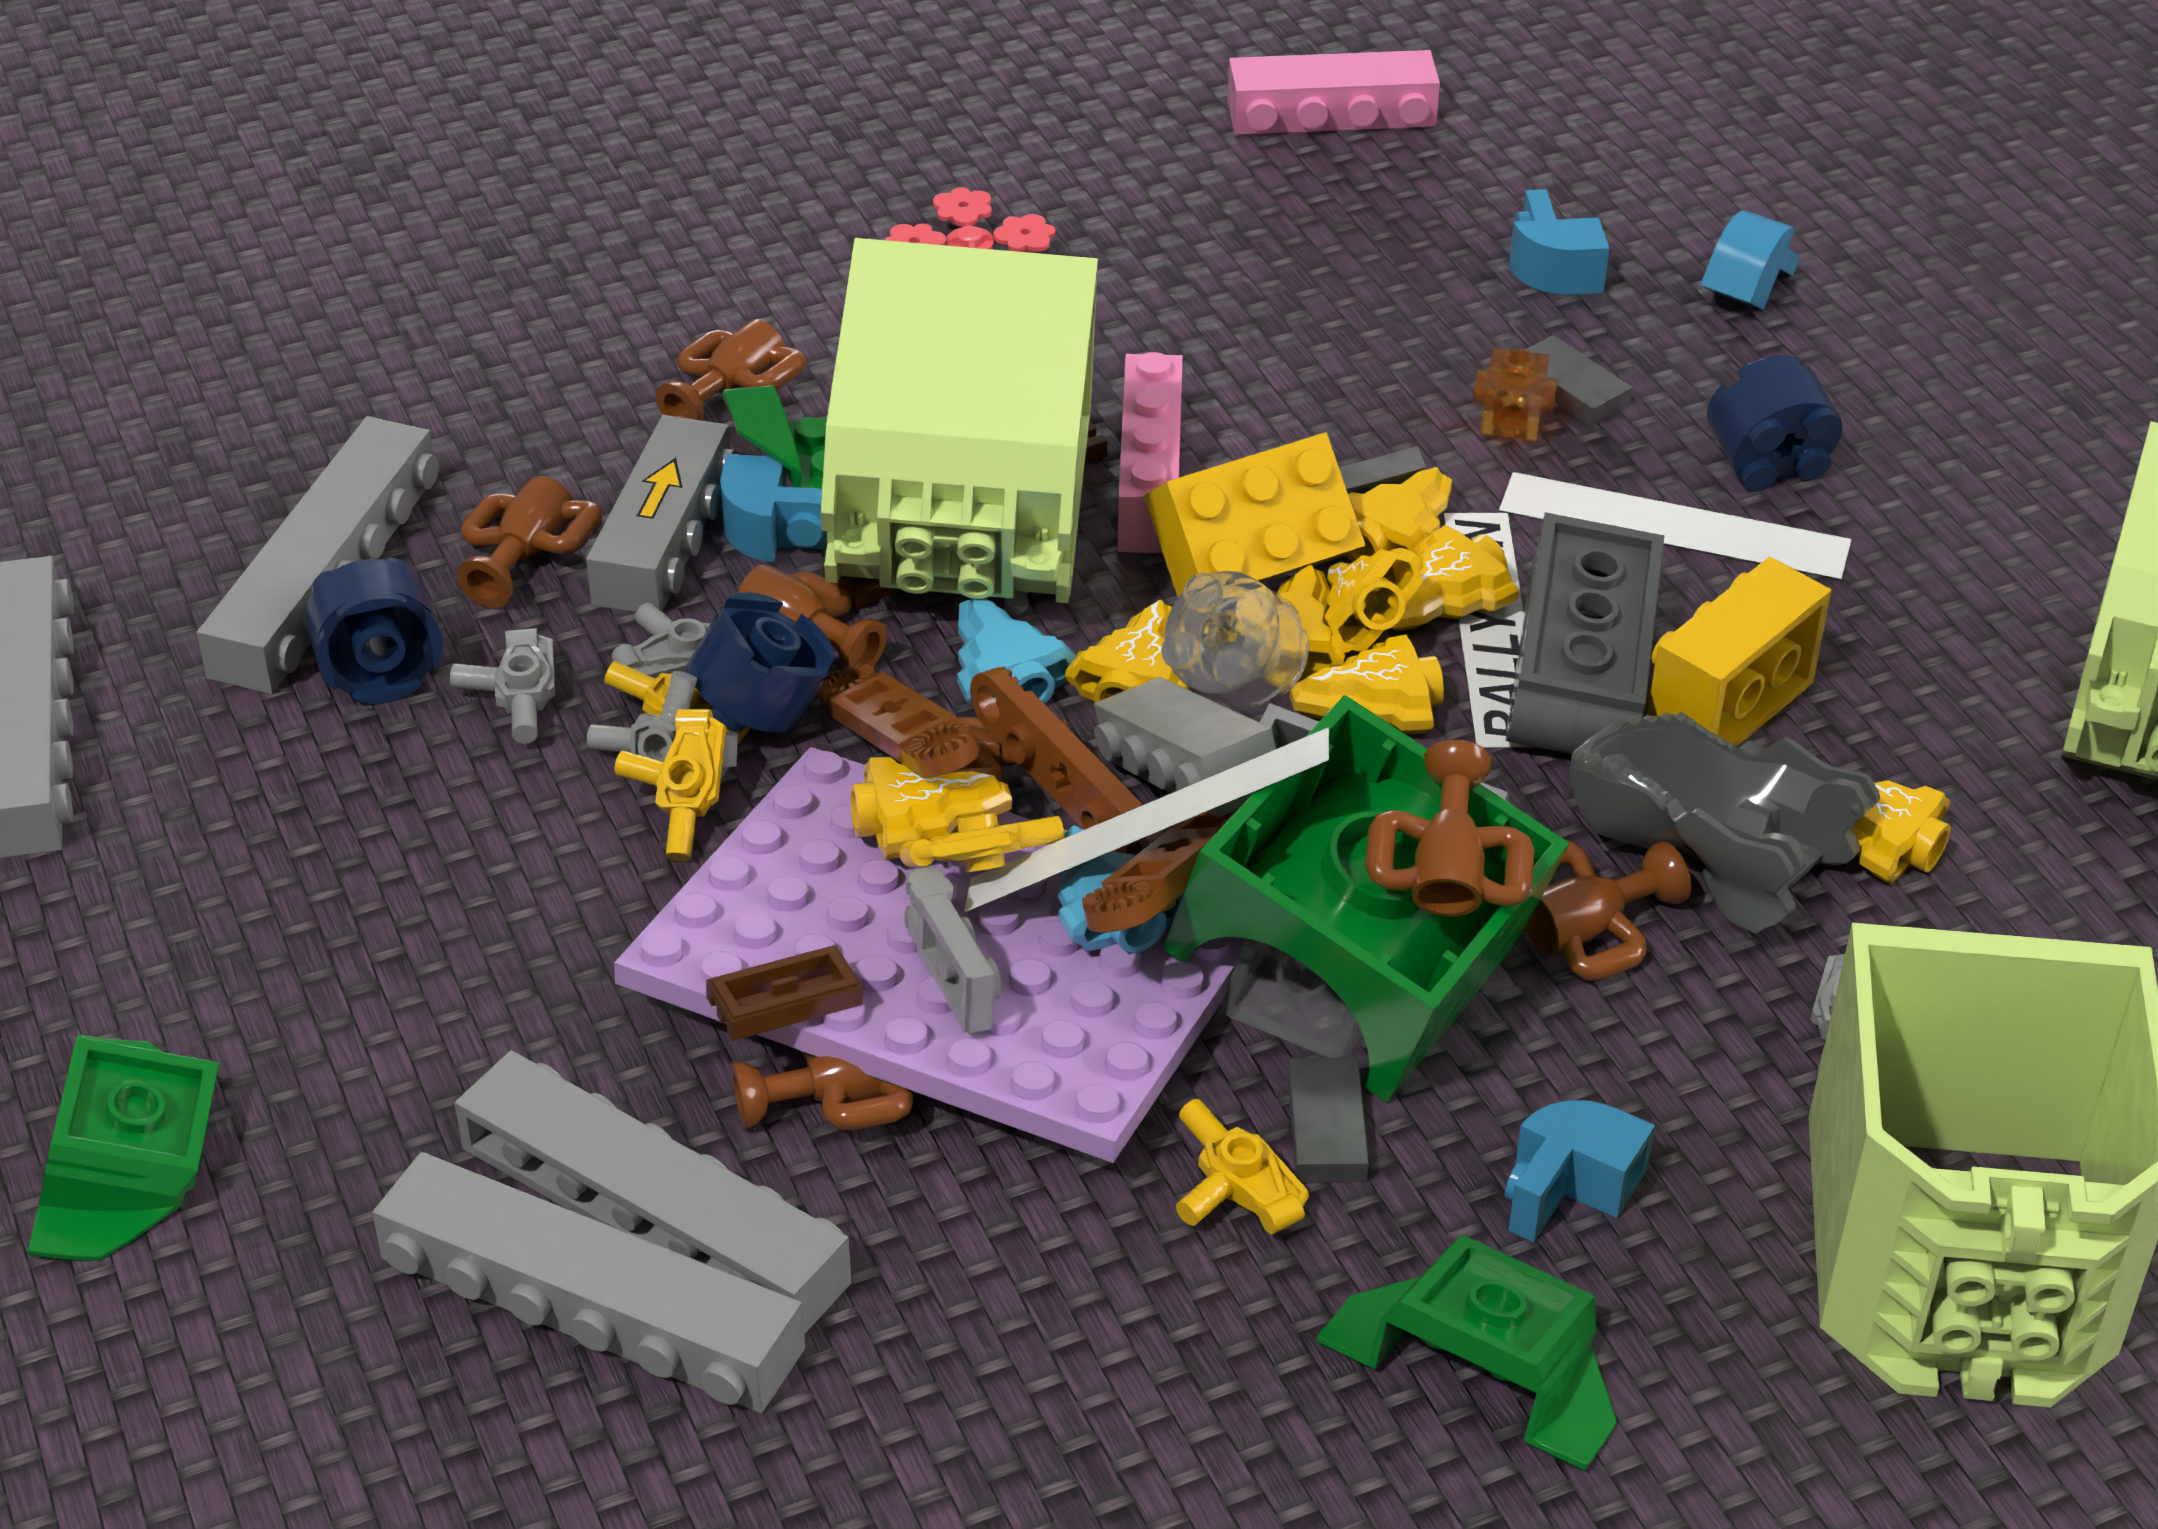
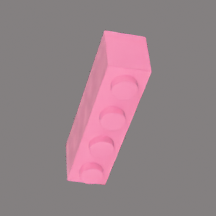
M1431 50L1229 58L1228 106L1234 135L1436 127L1440 81Z
M1157 352L1126 354L1118 496L1117 552L1163 553L1143 495L1167 481L1179 478L1183 355H1164Z

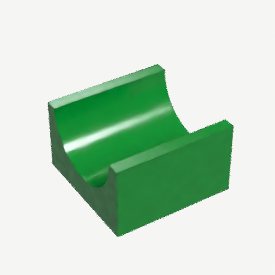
M1344 694L1306 735L1307 737L1329 727V760L1256 790L1200 850L1163 949L1181 962L1186 963L1199 947L1209 940L1222 937H1241L1268 944L1301 961L1319 975L1338 994L1352 1013L1362 1032L1368 1051L1369 1074L1365 1088L1388 1104L1522 938L1570 843L1480 784L1469 790L1468 814L1473 819L1476 827H1514L1528 835L1533 844L1532 890L1523 903L1506 907L1482 900L1478 909L1467 915L1456 917L1439 916L1419 908L1412 900V889L1405 891L1389 890L1373 883L1365 868L1368 829L1378 814L1396 810L1432 820L1435 814L1440 812L1442 788L1425 771L1424 754L1427 748ZM1400 831L1396 832L1393 868L1395 870L1414 866L1415 852L1419 844L1417 839ZM1498 846L1484 849V875L1491 881L1504 885L1506 848Z

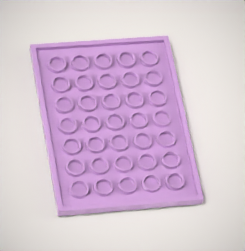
M810 747L614 962L615 984L720 1021L717 1017V1005L711 1007L706 998L707 979L836 945L863 986V1005L756 1035L817 1057L830 1056L840 1058L859 1067L867 1075L1114 1163L1262 942L1241 937L1212 939L1203 943L1190 959L1183 963L1163 949L1171 928L1170 925L1165 928V932L1154 945L1142 952L1129 953L1124 951L1118 944L1085 952L1080 944L1071 941L1059 922V910L1063 906L1057 897L1058 886L1062 882L1058 874L964 912L971 877L990 869L965 872L964 860L948 862L934 860L927 866L942 870V873L946 874V878L950 880L953 885L952 905L960 918L967 917L970 920L977 946L985 958H992L995 961L1001 979V996L999 999L993 1000L992 1029L972 1034L964 1033L937 983L920 958L917 946L909 935L908 928H906L904 923L905 910L907 906L911 905V900L906 890V877H908V872H912L913 868L917 869L919 867H908L901 861V858L885 860L878 847L876 836H855L851 817L850 788L851 784L865 783V765L840 757L833 752ZM1010 811L997 815L999 825L1031 820L1013 814ZM1047 845L1003 853L1005 863Z

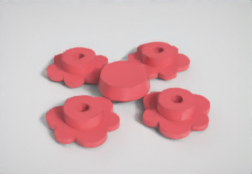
M959 187L953 189L951 193L936 195L933 199V207L937 210L938 219L949 221L951 224L961 228L953 230L946 238L943 233L932 231V227L928 224H917L914 227L908 224H899L891 228L890 237H887L885 240L934 245L947 244V246L992 249L995 240L999 244L1008 245L1010 251L1034 253L1045 251L1050 247V239L1055 237L1056 229L1054 226L1046 224L1042 216L1028 214L1021 218L1008 217L1004 219L1003 226L994 230L993 237L989 231L972 226L978 222L979 218L984 219L991 216L990 194L985 191L970 192L967 188Z

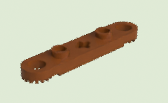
M865 663L863 666L856 664L853 668L845 667L844 674L838 669L834 671L835 676L827 675L817 691L826 714L921 776L935 777L954 772L971 763L979 754V747L969 723L958 722L956 715L884 672L877 673L872 665L869 666V664Z
M997 666L978 673L972 678L970 685L971 700L982 725L1006 749L1009 757L1015 763L1021 764L1081 829H1088L1143 806L1031 690L1025 692L1022 686L1020 687L1017 684L1019 680L1016 676L1012 677L1011 670H1006L1005 666ZM1160 830L1117 848L1112 852L1136 856L1167 831L1163 832V830Z
M1236 811L1219 818L1204 812L1177 823L1101 882L1102 888L1095 889L1094 893H1088L1085 895L1086 897L1082 898L1088 929L1094 932L1125 930L1143 924L1158 913L1176 905L1175 899L1186 889L1200 850Z

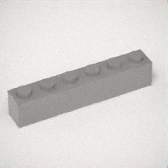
M369 416L365 417L198 629L197 637L207 679L273 694L288 673L296 670L303 653L312 643L306 625V608L312 594V584L315 578L325 571L335 570L351 562L378 559L383 553L386 542L398 526L408 520L413 506L425 490L432 488L438 476L439 462L438 458L433 455L430 430Z
M52 556L0 562V858L62 850V823L73 821V807L69 786L67 783L63 784V779L73 778L70 746L67 740L63 741V737L73 736V719L68 698L63 699L64 695L73 694V677L68 657L63 658V655L73 654L74 652L70 621L68 617L64 618L66 615L74 614V605L69 579L58 580Z
M510 1050L454 1102L463 1150L568 1210L801 1301L804 1334L851 1284L849 1237L844 1235L835 1224L824 1218H814L788 1204L773 1189L752 1184L729 1171L715 1157L696 1153L671 1139L659 1126L640 1122L617 1109L603 1095L598 1093L590 1094L566 1081L552 1067L544 1063L536 1064Z
M424 1152L418 1154L372 1211L381 1259L386 1260L398 1271L406 1274L418 1273L449 1286L455 1293L466 1299L475 1300L479 1298L511 1311L518 1319L527 1324H543L574 1337L579 1343L591 1350H606L636 1362L652 1375L661 1378L673 1377L704 1390L710 1397L723 1404H739L762 1414L805 1350L801 1301Z

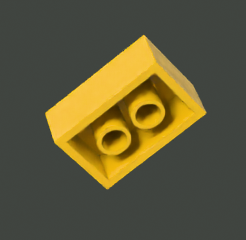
M1327 432L1167 481L1143 495L1182 609L1297 572L1309 564L1316 566L1338 559L1366 546Z
M1770 556L1749 573H1741L1728 590L1713 602L1707 601L1703 603L1689 621L1675 632L1668 631L1656 644L1651 658L1652 663L1655 665L1652 686L1646 696L1644 707L1647 715L1658 717L1663 713L1677 715L1682 711L1715 735L1735 746H1739L1813 684L1832 589Z

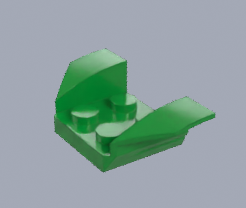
M774 385L723 390V397L737 433L785 466L794 487L822 489L827 418L806 417L798 421H787Z
M85 1035L76 1037L50 1145L39 1206L27 1255L76 1261H102L137 1239L183 1205L185 1192L193 1189L195 1185L219 1062L165 1053L148 1041L106 1039Z
M1463 1234L1438 1256L1421 1276L1350 1295L1316 1338V1342L1375 1370L1397 1344L1405 1331L1419 1337L1431 1347L1447 1350L1487 1369L1498 1379L1514 1382L1537 1394L1523 1441L1584 1471L1595 1459L1616 1427L1617 1421L1592 1348L1596 1334L1595 1295Z

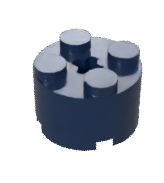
M1789 355L1762 358L1738 370L1737 373L1741 379L1727 391L1723 384L1716 390L1708 405L1707 420L1736 475L1742 480L1749 491H1762L1770 487L1775 480L1800 476L1803 480H1813L1823 475L1830 468L1831 459L1829 456L1835 450L1841 438L1842 421L1809 365L1807 368L1800 363L1798 358Z
M397 558L385 560L366 559L348 563L335 570L325 571L315 578L312 584V594L306 608V625L318 667L325 682L334 690H336V686L350 693L353 700L368 704L396 701L412 694L423 685L421 678L424 677L432 666L436 669L441 660L443 640L425 586L409 569V566L403 560Z
M741 592L730 596L724 606L718 610L685 666L684 672L697 677L695 688L713 706L711 710L713 718L723 723L726 729L740 732L747 726L765 732L790 734L797 726L827 677L829 667L834 661V650L826 635L813 621L801 613L797 622L779 612L783 602L763 594Z

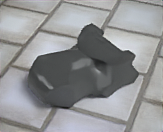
M1682 711L1677 715L1663 713L1659 717L1646 715L1643 719L1631 717L1627 722H1612L1573 751L1569 767V776L1575 800L1582 815L1595 833L1649 849L1657 842L1666 841L1673 845L1683 858L1704 862L1703 875L1705 886L1720 913L1731 923L1754 934H1757L1764 928L1777 924L1795 910L1796 903L1788 889L1815 865L1833 867L1846 864L1860 852L1861 847L1853 833V827L1880 800V793L1869 775L1829 766L1789 737L1779 739L1770 747H1762L1749 740L1740 747H1737L1707 730Z

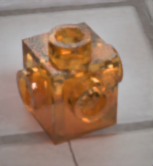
M1493 348L1489 370L1478 369L1475 382L1473 403L1483 404L1480 434L1537 441L1542 412L1553 413L1558 379L1547 378L1550 355L1532 353L1520 348L1510 350Z

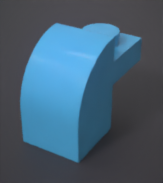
M1547 189L1525 190L1523 212H1516L1514 218L1509 262L1512 273L1524 284L1543 292L1562 295L1604 293L1610 248L1600 219H1556Z
M1746 210L1739 211L1730 220L1720 236L1700 285L1717 294L1764 310L1778 272L1793 276L1799 262L1800 255L1788 249L1796 227Z
M726 454L720 479L724 532L727 540L736 550L751 558L767 562H775L778 547L827 550V531H822L821 525L822 489L786 487L785 466L771 456Z
M1585 1100L1553 1103L1531 1114L1520 1126L1515 1167L1505 1189V1198L1512 1201L1508 1231L1534 1243L1565 1195L1618 1218L1647 1172L1655 1125L1615 1107Z

